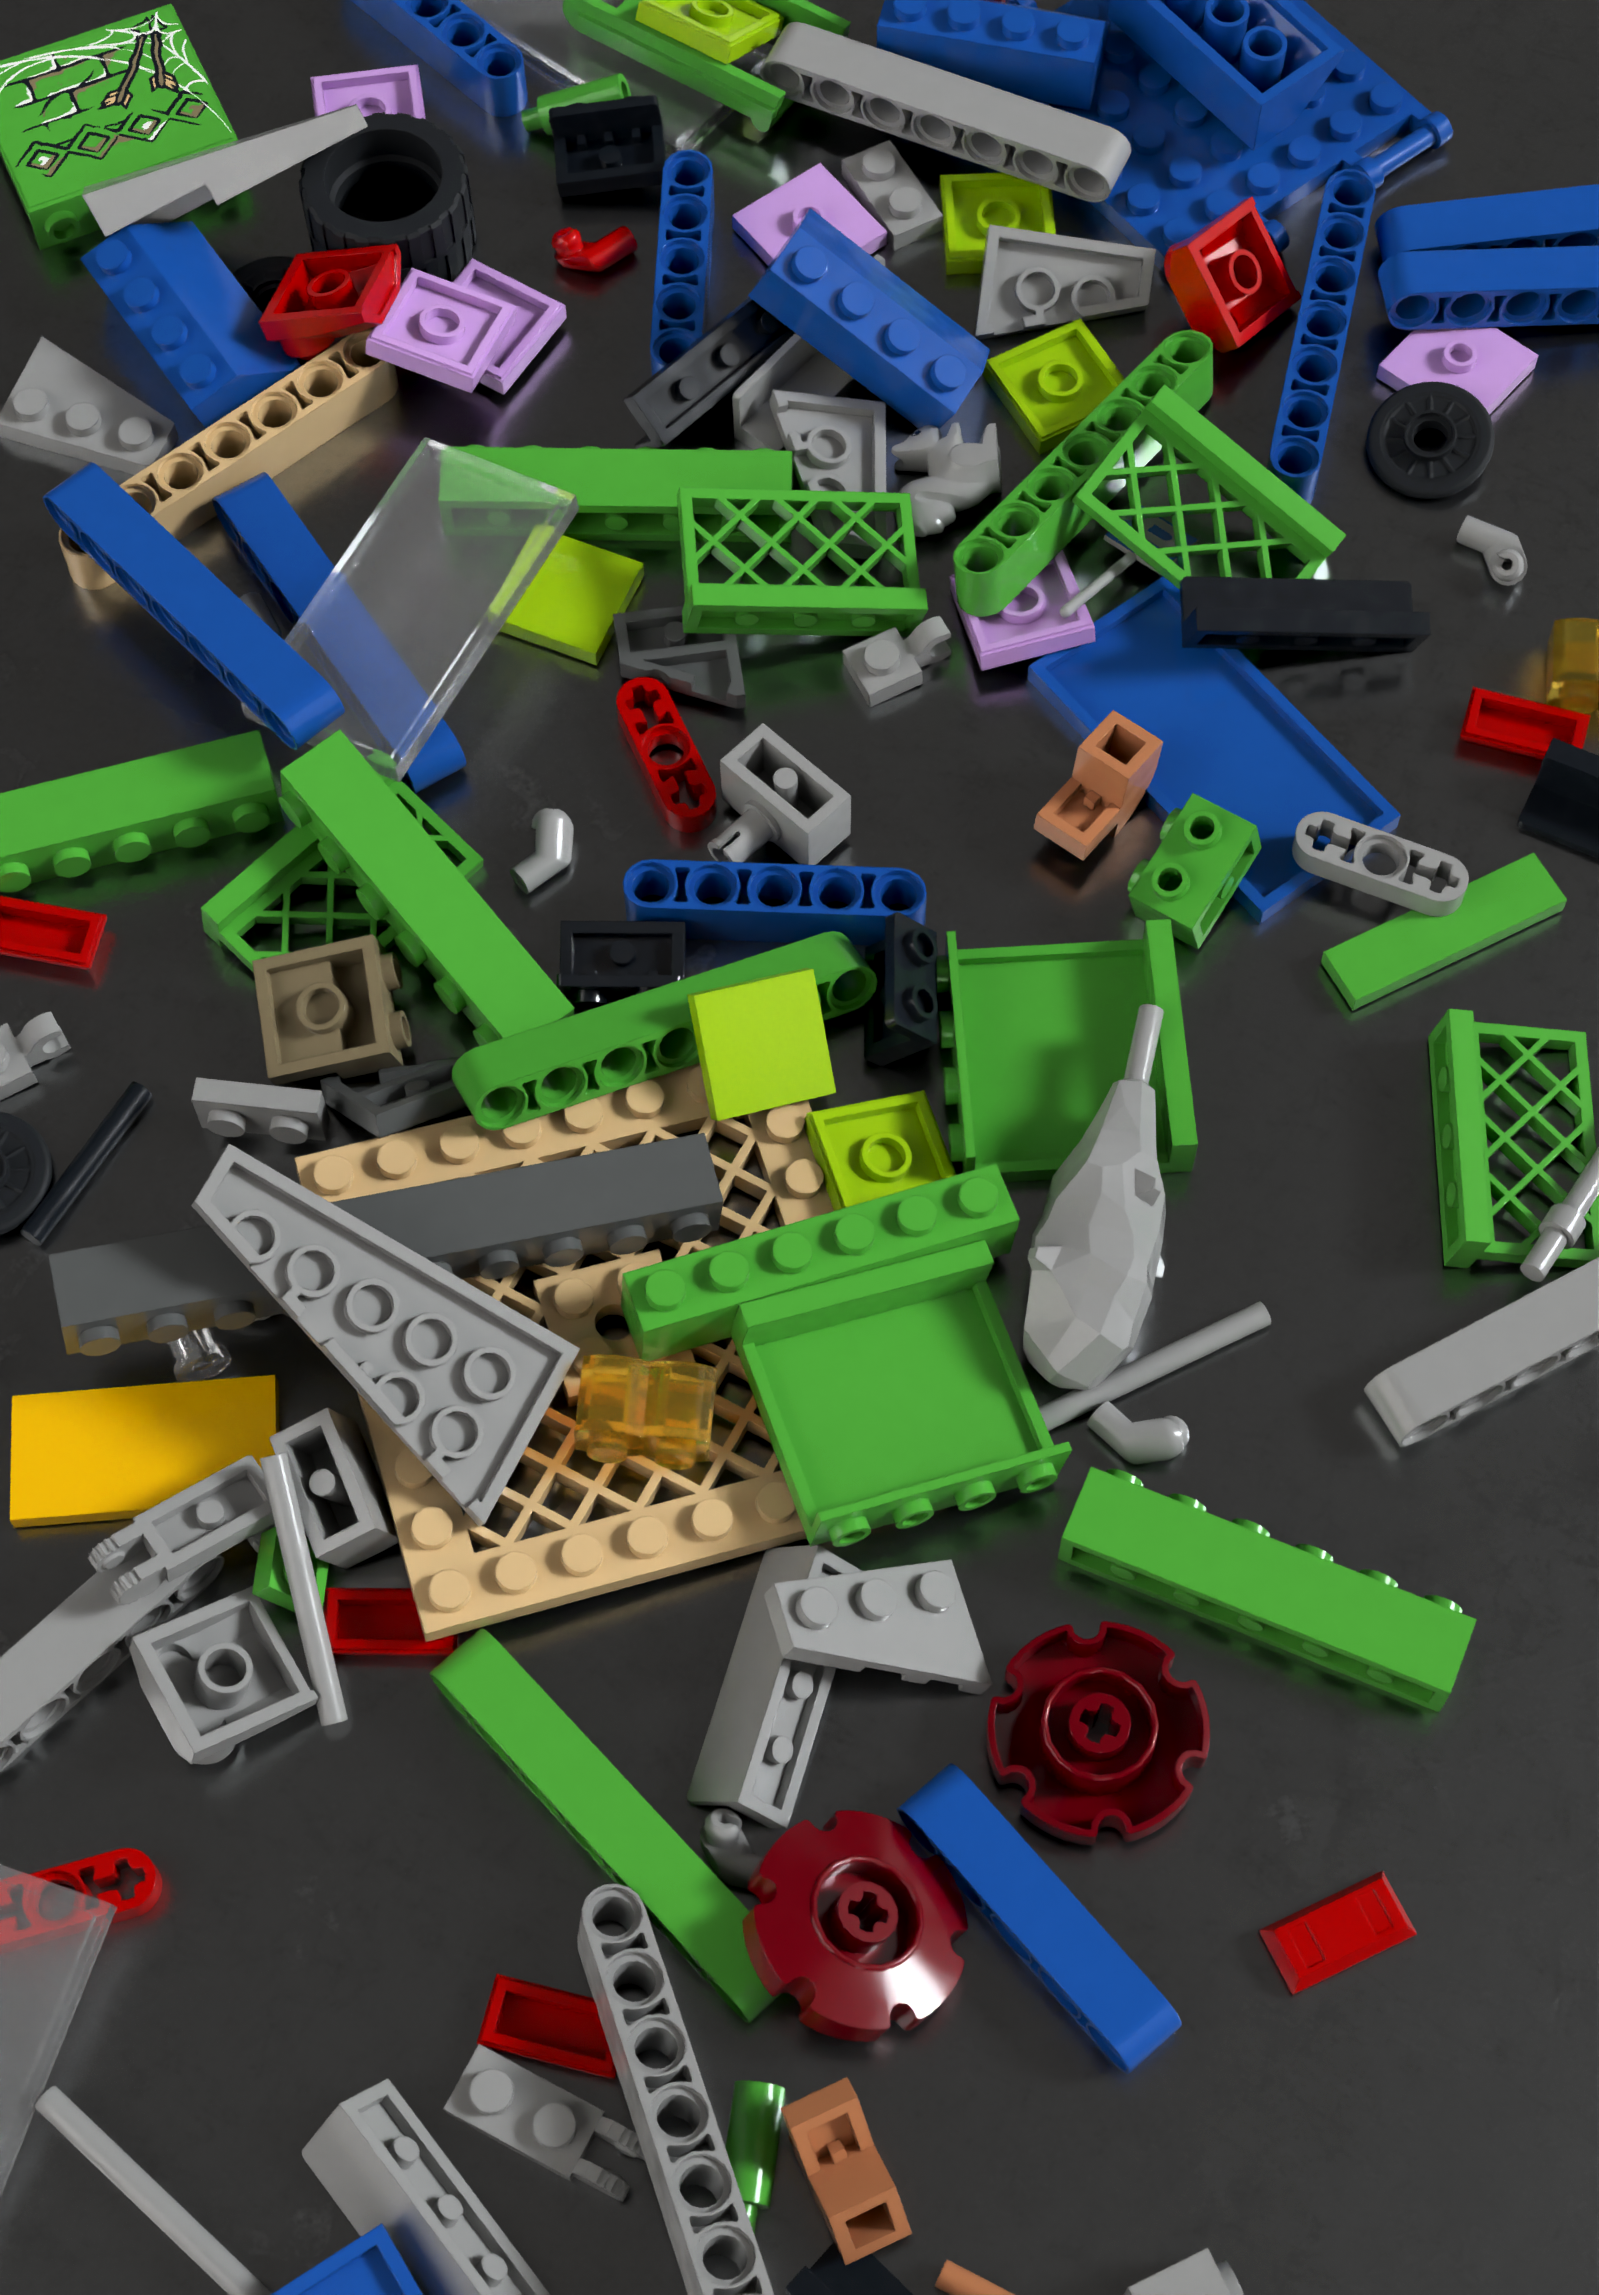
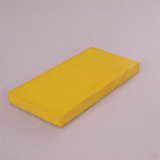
M276 1375L12 1396L10 1522L14 1528L131 1519L247 1455H252L262 1469L260 1458L275 1455L269 1437L279 1432V1383Z

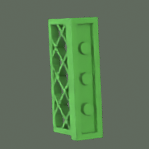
M1165 384L1134 419V422L1071 500L1179 590L1181 580L1186 576H1191L1189 556L1217 554L1220 577H1232L1229 553L1256 551L1260 578H1272L1268 550L1286 548L1304 563V566L1297 575L1291 579H1311L1324 560L1335 551L1346 536L1342 530ZM1142 430L1162 445L1164 465L1136 467L1133 441ZM1123 455L1124 468L1112 469ZM1175 457L1182 462V464H1176ZM1196 473L1207 482L1210 503L1182 505L1178 475ZM1166 476L1170 506L1141 508L1137 478ZM1126 479L1130 509L1110 510L1092 493L1102 481ZM1221 495L1228 501L1221 502ZM1242 511L1252 520L1255 540L1227 542L1223 512ZM1211 513L1215 543L1187 546L1183 515ZM1171 516L1175 547L1156 548L1145 537L1143 519ZM1124 520H1132V527ZM1266 532L1274 539H1267ZM1177 557L1178 565L1170 558Z
M679 487L677 507L685 604L682 610L683 633L875 636L896 627L901 637H908L922 623L928 611L926 588H920L910 493ZM693 507H714L729 522L712 536L694 521ZM757 508L772 509L787 523L771 538L748 517ZM814 510H829L844 525L828 539L808 522L806 518ZM872 511L896 512L898 530L887 541L863 521ZM736 528L741 530L760 547L745 564L721 544ZM794 529L819 549L803 565L779 545ZM852 530L876 550L861 566L837 547ZM696 541L702 546L697 552ZM898 542L900 552L894 547ZM710 553L734 573L725 583H699L698 565ZM770 555L792 576L783 585L767 584L752 570L764 558ZM827 556L850 577L841 586H827L810 571ZM884 557L902 573L904 587H884L868 572Z
M382 752L369 763L421 826L424 825L433 834L429 836L440 848L449 849L462 862L456 868L467 880L483 867L484 859L398 778L399 769ZM307 824L302 828L295 826L201 907L204 932L220 947L225 944L253 973L252 961L290 953V924L326 925V944L333 943V925L370 926V934L376 937L386 951L396 944L395 936L398 933L384 917L377 921L369 913L334 912V885L357 886V884L347 872L337 874L329 865L328 872H318L326 864V861L317 847V844L321 841ZM301 884L327 885V912L290 911V894ZM283 901V911H271ZM256 923L282 924L281 951H254L241 936ZM377 926L388 927L377 937Z
M1449 1008L1428 1036L1444 1266L1469 1268L1476 1260L1523 1263L1535 1245L1532 1243L1540 1237L1538 1228L1541 1221L1515 1196L1532 1181L1555 1204L1562 1203L1568 1193L1544 1169L1560 1155L1580 1176L1597 1150L1586 1032L1474 1022L1473 1011ZM1479 1042L1498 1044L1515 1062L1499 1075L1480 1057ZM1542 1048L1568 1050L1570 1073L1561 1081L1535 1057ZM1521 1067L1548 1091L1533 1107L1506 1082ZM1482 1081L1488 1086L1484 1091ZM1570 1083L1572 1092L1567 1088ZM1493 1093L1520 1117L1505 1133L1485 1114L1484 1101ZM1554 1098L1574 1116L1575 1130L1566 1138L1539 1113ZM1526 1124L1554 1149L1539 1164L1534 1162L1511 1139ZM1487 1139L1492 1143L1489 1148L1487 1147ZM1575 1140H1576L1577 1149L1572 1145V1143H1573ZM1498 1150L1526 1175L1510 1191L1489 1172L1488 1159ZM1599 1195L1584 1216L1586 1227L1583 1231L1586 1249H1563L1553 1266L1579 1268L1599 1257ZM1491 1196L1497 1201L1493 1207ZM1502 1208L1530 1233L1522 1243L1495 1241L1493 1217Z

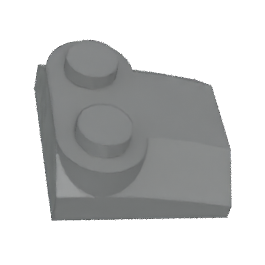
M253 1586L132 1637L129 1650L141 1689L172 1747L178 1755L190 1764L207 1765L219 1762L232 1752L237 1743L317 1704V1694L314 1689H309L260 1598L252 1594Z

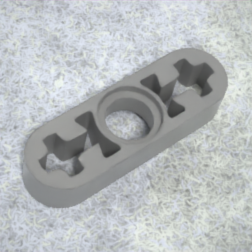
M1321 811L1308 814L1298 823L1292 844V855L1298 866L1311 874L1433 917L1452 914L1462 904L1469 883L1468 872L1460 860L1449 854L1330 812ZM1319 835L1330 839L1324 851L1313 848V842H1316ZM1349 844L1356 846L1351 863L1343 861ZM1371 853H1383L1394 860L1397 869L1388 875H1376L1366 869L1363 864V858ZM1408 865L1416 867L1410 884L1403 882ZM1435 877H1440L1447 881L1441 893L1430 890L1431 883Z

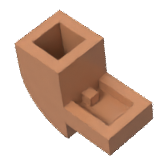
M1113 710L1078 747L1072 777L1036 814L1033 829L1084 861L1107 834L1115 837L1132 816L1152 781L1164 741Z
M847 2077L780 2108L790 2134L788 2138L798 2164L845 2266L912 2234L897 2188L873 2143L859 2099Z

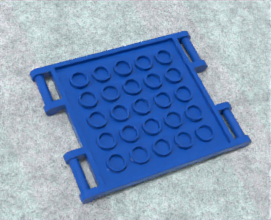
M1006 0L1005 2L1038 8L1035 0ZM1070 0L1054 10L1111 21L1107 17L1109 0ZM1304 0L1290 1L1344 49L1343 57L1295 123L1254 151L1113 22H1111V30L1090 110L1036 101L1110 126L1127 138L1131 145V154L1111 193L1102 202L1089 203L1135 246L1156 249L1154 264L1164 274L1165 255L1173 244L1190 238L1226 211L1252 196L1256 203L1255 207L1278 254L1289 246V236L1284 226L1273 219L1274 217L1326 184L1329 177L1335 172L1344 169H1355L1364 172L1372 179L1376 190L1383 185L1385 176L1429 147L1437 149L1450 141L1453 136L1450 121L1439 111L1431 113ZM1409 129L1412 132L1376 157H1367Z

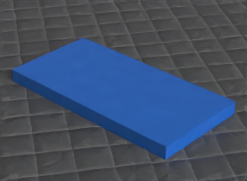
M1161 577L1095 621L1093 624L1095 626L1096 642L1046 654L1028 667L1027 679L1084 740L1115 710L1164 741L1156 771L1142 798V801L1163 823L1173 809L1176 807L1183 809L1191 794L1194 793L1257 826L1262 848L1232 896L1259 924L1325 879L1303 870L1295 862L1292 855V844L1296 828L1305 816L1314 812H1330L1387 833L1398 827L1401 814L1238 649L1182 648L1180 590L1165 577ZM1319 835L1316 842H1313V848L1324 851L1330 839ZM1349 844L1343 861L1349 862L1352 860L1356 846Z

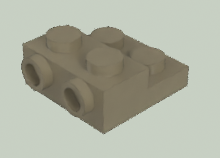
M373 934L252 961L267 1075L273 1084L281 1085L335 1072L341 1078L347 1079L378 1072V1069L403 1066L401 1049L411 1047L412 1037L405 1012L403 1010L395 1012L392 991L403 988L401 966L395 952L387 953L386 949Z

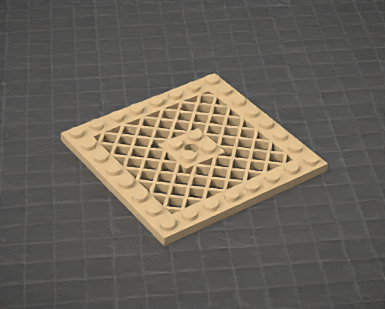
M700 1063L505 1129H484L477 1124L473 1115L390 1134L382 1138H374L294 1158L300 1185L325 1200L334 1202L638 1144L678 1138L675 1135L700 1129L698 1134L705 1133L707 1143L716 1131L742 1145L732 1163L711 1154L716 1176L721 1180L719 1187L723 1201L726 1200L733 1186L761 1200L751 1219L724 1206L722 1207L719 1225L740 1235L739 1239L770 1230L762 1226L773 1207L780 1227L834 1211L823 1182V1171L815 1160L804 1129L806 1114L812 1112L809 1101H800L720 1121L712 1120ZM744 1119L746 1125L736 1120ZM754 1151L764 1180L744 1170ZM674 1238L660 1241L678 1251L675 1258L710 1248L709 1245L701 1242V1239L692 1242H677ZM642 1248L636 1252L624 1255L613 1254L610 1251L595 1253L592 1255L606 1262L581 1269L579 1268L587 1255L573 1264L562 1267H551L546 1265V1263L522 1267L512 1275L504 1277L500 1283L494 1279H485L481 1276L462 1279L580 1348L561 1384L568 1407L586 1403L576 1421L548 1407L540 1423L565 1435L566 1438L553 1459L528 1446L526 1447L519 1462L543 1474L530 1498L505 1486L497 1502L520 1513L506 1537L484 1526L479 1527L467 1513L463 1516L461 1506L358 1393L426 1642L807 1538L782 1470L778 1471L780 1465L775 1451L765 1468L734 1453L747 1431L770 1443L771 1441L762 1417L756 1415L759 1409L754 1395H752L744 1409L715 1394L728 1372L748 1382L733 1339L726 1350L713 1343H709L642 1364L631 1333L620 1340H609L602 1337L596 1330V1324L605 1316L620 1315L625 1318L621 1308L622 1275L632 1270L663 1262L659 1249L641 1253L644 1249ZM526 1268L544 1277L533 1280V1292L536 1301L513 1290ZM693 1354L716 1365L704 1387L684 1378L695 1374L696 1363ZM650 1386L640 1404L621 1395V1393ZM665 1388L694 1403L682 1425L652 1411ZM602 1405L630 1419L618 1442L588 1428ZM705 1410L736 1424L723 1447L693 1432ZM643 1426L672 1441L659 1464L630 1449ZM579 1443L608 1458L594 1481L566 1467L567 1462ZM683 1448L713 1462L701 1485L671 1471ZM620 1464L649 1479L636 1503L606 1488ZM725 1469L746 1479L714 1488ZM556 1481L585 1496L571 1520L542 1505ZM661 1486L682 1496L650 1506ZM597 1503L618 1513L617 1515L586 1523ZM532 1520L554 1531L521 1540ZM471 1540L488 1549L474 1553Z

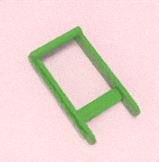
M564 0L563 2L564 16L569 24L578 32L750 117L755 128L761 132H767L795 102L784 98L785 91L731 64L726 65L635 20L638 4L642 0H625L618 8L602 0ZM753 0L785 17L781 32L789 23L801 22L847 37L849 34L850 21L807 0Z

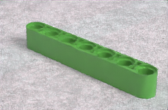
M1182 330L1168 336L957 546L953 555L957 602L964 612L976 617H987L999 613L1093 519L1071 500L1134 422V419L1164 384L1197 411L1210 400L1213 395V343L1208 336L1194 330ZM1144 430L1133 441L1136 467L1145 466L1162 449V445ZM1123 455L1112 469L1124 468ZM1126 479L1102 481L1092 495L1106 506L1126 485Z
M836 931L824 932L475 1047L465 1052L456 1061L452 1069L451 1078L477 1124L488 1130L505 1129L700 1063L687 994L802 968L814 969L822 1018L825 1021L862 1007L874 994L877 986V977L873 969L843 933Z
M481 1627L429 1673L433 1682L448 1701L617 1884L629 1887L639 1895L649 1920L744 2022L750 2024L779 1996L773 1997L770 1995L750 1961L745 1945L742 1922L750 1911L487 1630Z

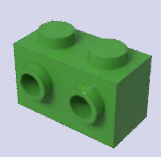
M1192 793L1183 809L1176 807L1168 815L1160 832L1161 844L1151 860L1144 858L1139 862L1130 877L1127 889L1130 892L1128 897L1136 917L1145 922L1146 920L1171 919L1173 936L1199 950L1262 846L1255 824Z

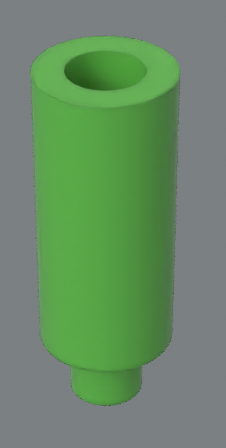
M622 73L607 76L538 96L536 107L522 110V122L527 132L543 128L545 133L551 136L553 134L549 122V109L568 106L573 103H594L623 99L631 96V92Z
M739 2080L734 2082L725 2148L755 2235L758 2210H767L771 2206L782 2123L780 2108L784 2107L786 2089L767 2082Z

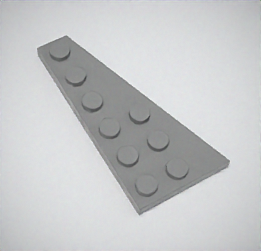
M228 1144L191 1206L479 1527L484 1525L580 1348L235 1146Z

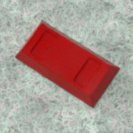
M1473 687L1460 739L1467 743L1543 761L1553 738L1583 749L1591 715Z
M0 896V955L90 971L108 917L106 914Z
M411 1588L325 1589L324 1617L333 1655L449 1656L458 1648V1634L429 1642L425 1641Z
M1383 1870L1259 1930L1292 1996L1417 1935Z
M496 1974L477 2039V2045L481 2044L484 2047L615 2080L617 2073L594 1998Z

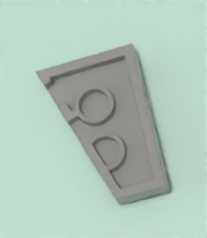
M989 225L986 233L973 336L977 340H984L1062 326L1079 318L1084 322L1144 311L1148 307L1156 249Z
M41 336L0 412V437L86 462H93L97 465L136 475L171 452L179 438L173 421L43 336Z
M772 390L769 405L786 451H792L793 470L801 490L886 492V402ZM814 510L810 514L814 527L828 539L844 525L829 510ZM872 511L863 521L887 541V513ZM853 530L837 545V547L852 558L868 559L876 551Z
M951 1559L774 1583L764 1593L783 1658L860 1672L865 1667L900 1673L902 1680L926 1684L930 1679L958 1684L959 1691L981 1695L993 1685Z

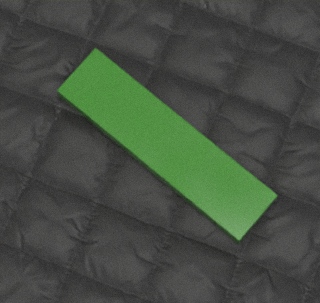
M1531 853L1468 883L1462 904L1452 914L1433 917L1411 910L1324 951L1321 963L1351 1009L1355 1010L1563 911L1567 898L1536 854Z

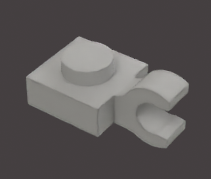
M940 616L925 620L904 640L896 627H893L842 650L843 663L871 708L923 684L921 667L937 663L951 655V649L945 641L951 638V633Z
M51 1011L31 1019L17 1036L14 1035L8 1023L0 1026V1101L38 1082L31 1067L45 1060L56 1058L71 1048Z

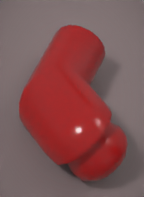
M620 226L596 242L582 241L580 232L571 227L557 231L551 240L552 247L556 250L554 258L564 268L590 272H602L637 250L636 239L626 226Z

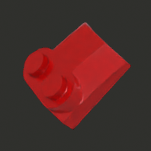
M1253 196L1244 199L1190 238L1173 244L1165 255L1164 270L1166 279L1191 329L1208 336L1213 343V349H1217L1221 353L1242 346L1302 298L1299 290L1296 291L1255 207L1256 203Z
M398 244L296 254L259 320L266 340L280 342L285 354L290 357L311 360L330 348V344L335 338L358 333L383 324L400 291L401 251Z

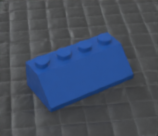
M884 0L877 23V48L1030 100L1090 110L1112 21L993 0Z
M1109 0L1107 17L1253 151L1295 123L1342 59L1344 49L1290 0Z
M811 208L806 212L748 295L753 301L883 402H886L887 405L918 429L926 425H933L940 429L957 412L983 373L990 352L988 347Z
M192 221L129 224L114 232L80 258L205 428L211 426L302 366L296 358L285 354L280 342L266 340L259 324L263 314Z

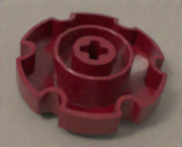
M1101 1622L1098 1635L1090 1639H1083L1077 1636L1073 1627L1070 1624H1066L1036 1637L1010 1660L1006 1666L1004 1679L1012 1686L1014 1693L1007 1697L994 1696L991 1699L986 1730L987 1749L997 1782L1000 1785L1017 1783L1024 1788L1026 1795L1021 1800L1019 1811L1028 1821L1052 1836L1077 1844L1093 1845L1096 1841L1098 1830L1107 1826L1118 1829L1123 1840L1131 1842L1152 1834L1166 1825L1186 1805L1192 1794L1193 1785L1185 1779L1182 1771L1190 1767L1202 1768L1204 1766L1210 1744V1723L1207 1705L1197 1681L1180 1682L1170 1675L1169 1670L1172 1667L1175 1653L1166 1644L1142 1630L1116 1622ZM1096 1722L1104 1723L1108 1726L1107 1734L1103 1735L1099 1743L1087 1738L1088 1730H1091Z
M840 1810L836 1811L823 1826V1831L814 1827L809 1820H803L788 1829L771 1846L757 1864L748 1883L749 1891L754 1893L761 1902V1904L755 1905L742 1921L745 1945L756 1974L771 1996L776 1997L780 1993L786 1992L796 1997L801 2006V2012L798 2016L801 2023L815 2031L837 2039L855 2042L876 2041L889 2029L891 2025L890 2020L897 2022L905 2031L911 2030L933 2013L950 1995L962 1974L965 1964L964 1959L958 1956L951 1946L968 1930L965 1905L952 1874L938 1855L934 1854L930 1858H922L915 1854L910 1846L911 1831L888 1818L862 1811Z

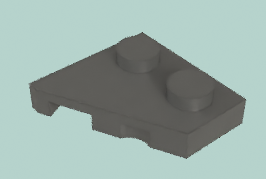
M684 605L613 614L621 677L628 679L650 677L660 681L668 690L736 709L746 708V695L736 634L683 633L682 610Z
M459 1057L427 1061L414 1066L403 1065L378 1069L380 1084L349 1088L341 1083L340 1076L320 1080L325 1103L378 1138L414 1129L415 1125L436 1117H456L469 1110L451 1078L452 1069Z

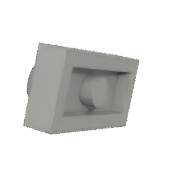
M890 140L842 160L843 178L863 207L887 231V242L894 251L942 231V213Z
M196 1077L191 1101L202 1128H208L211 1132L226 1137H239L244 1132L265 1134L278 1141L290 1144L303 1143L307 1139L326 1141L330 1116L321 1090Z

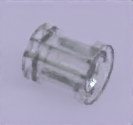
M212 1327L189 1331L183 1338L168 1342L176 1359L173 1371L178 1382L208 1380L223 1372L232 1361L227 1346L218 1343Z

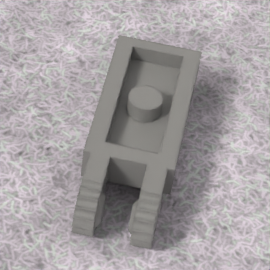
M247 1455L133 1518L131 1525L112 1534L110 1538H105L104 1541L92 1548L88 1559L96 1572L100 1571L101 1573L104 1571L108 1572L112 1568L115 1569L119 1564L122 1565L133 1559L143 1547L146 1548L152 1557L134 1567L133 1570L119 1576V1579L110 1586L111 1590L109 1591L118 1605L122 1604L124 1606L125 1604L136 1602L139 1598L154 1592L165 1579L170 1582L273 1525L274 1518L262 1469L252 1455Z
M481 2044L477 2046L443 2108L449 2116L570 2182L575 2177L618 2201H624L631 2186L618 2173L606 2167L601 2168L584 2159L595 2136L614 2145L618 2151L631 2158L638 2157L645 2160L637 2134L634 2131L611 2119L605 2118V2111Z

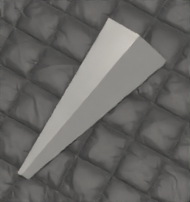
M355 104L86 186L82 196L105 237L110 234L112 235L129 224L170 222L212 199L219 205L368 127L359 107Z

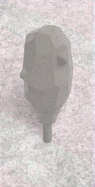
M1143 1004L1139 1007L1124 1079L1112 1084L1084 1136L1052 1176L1042 1216L1032 1234L1031 1248L1028 1254L1030 1278L1022 1350L1028 1362L1049 1383L1059 1388L1091 1390L1099 1386L1131 1353L1152 1299L1154 1281L1157 1278H1162L1165 1266L1160 1253L1166 1216L1164 1182H1162L1157 1161L1155 1090L1149 1086L1164 1011L1152 1004Z

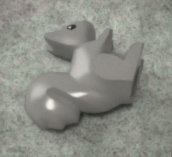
M954 422L951 424L949 432L945 437H942L941 431L936 426L926 425L914 431L904 442L894 445L891 449V453L899 458L894 464L897 471L928 473V477L910 481L898 491V493H910L915 537H925L941 533L945 526L955 521V513L976 506L990 494L1003 492L1001 457L997 441L996 423L988 424L984 428L979 443H964L960 425L958 422ZM892 512L897 524L896 512Z

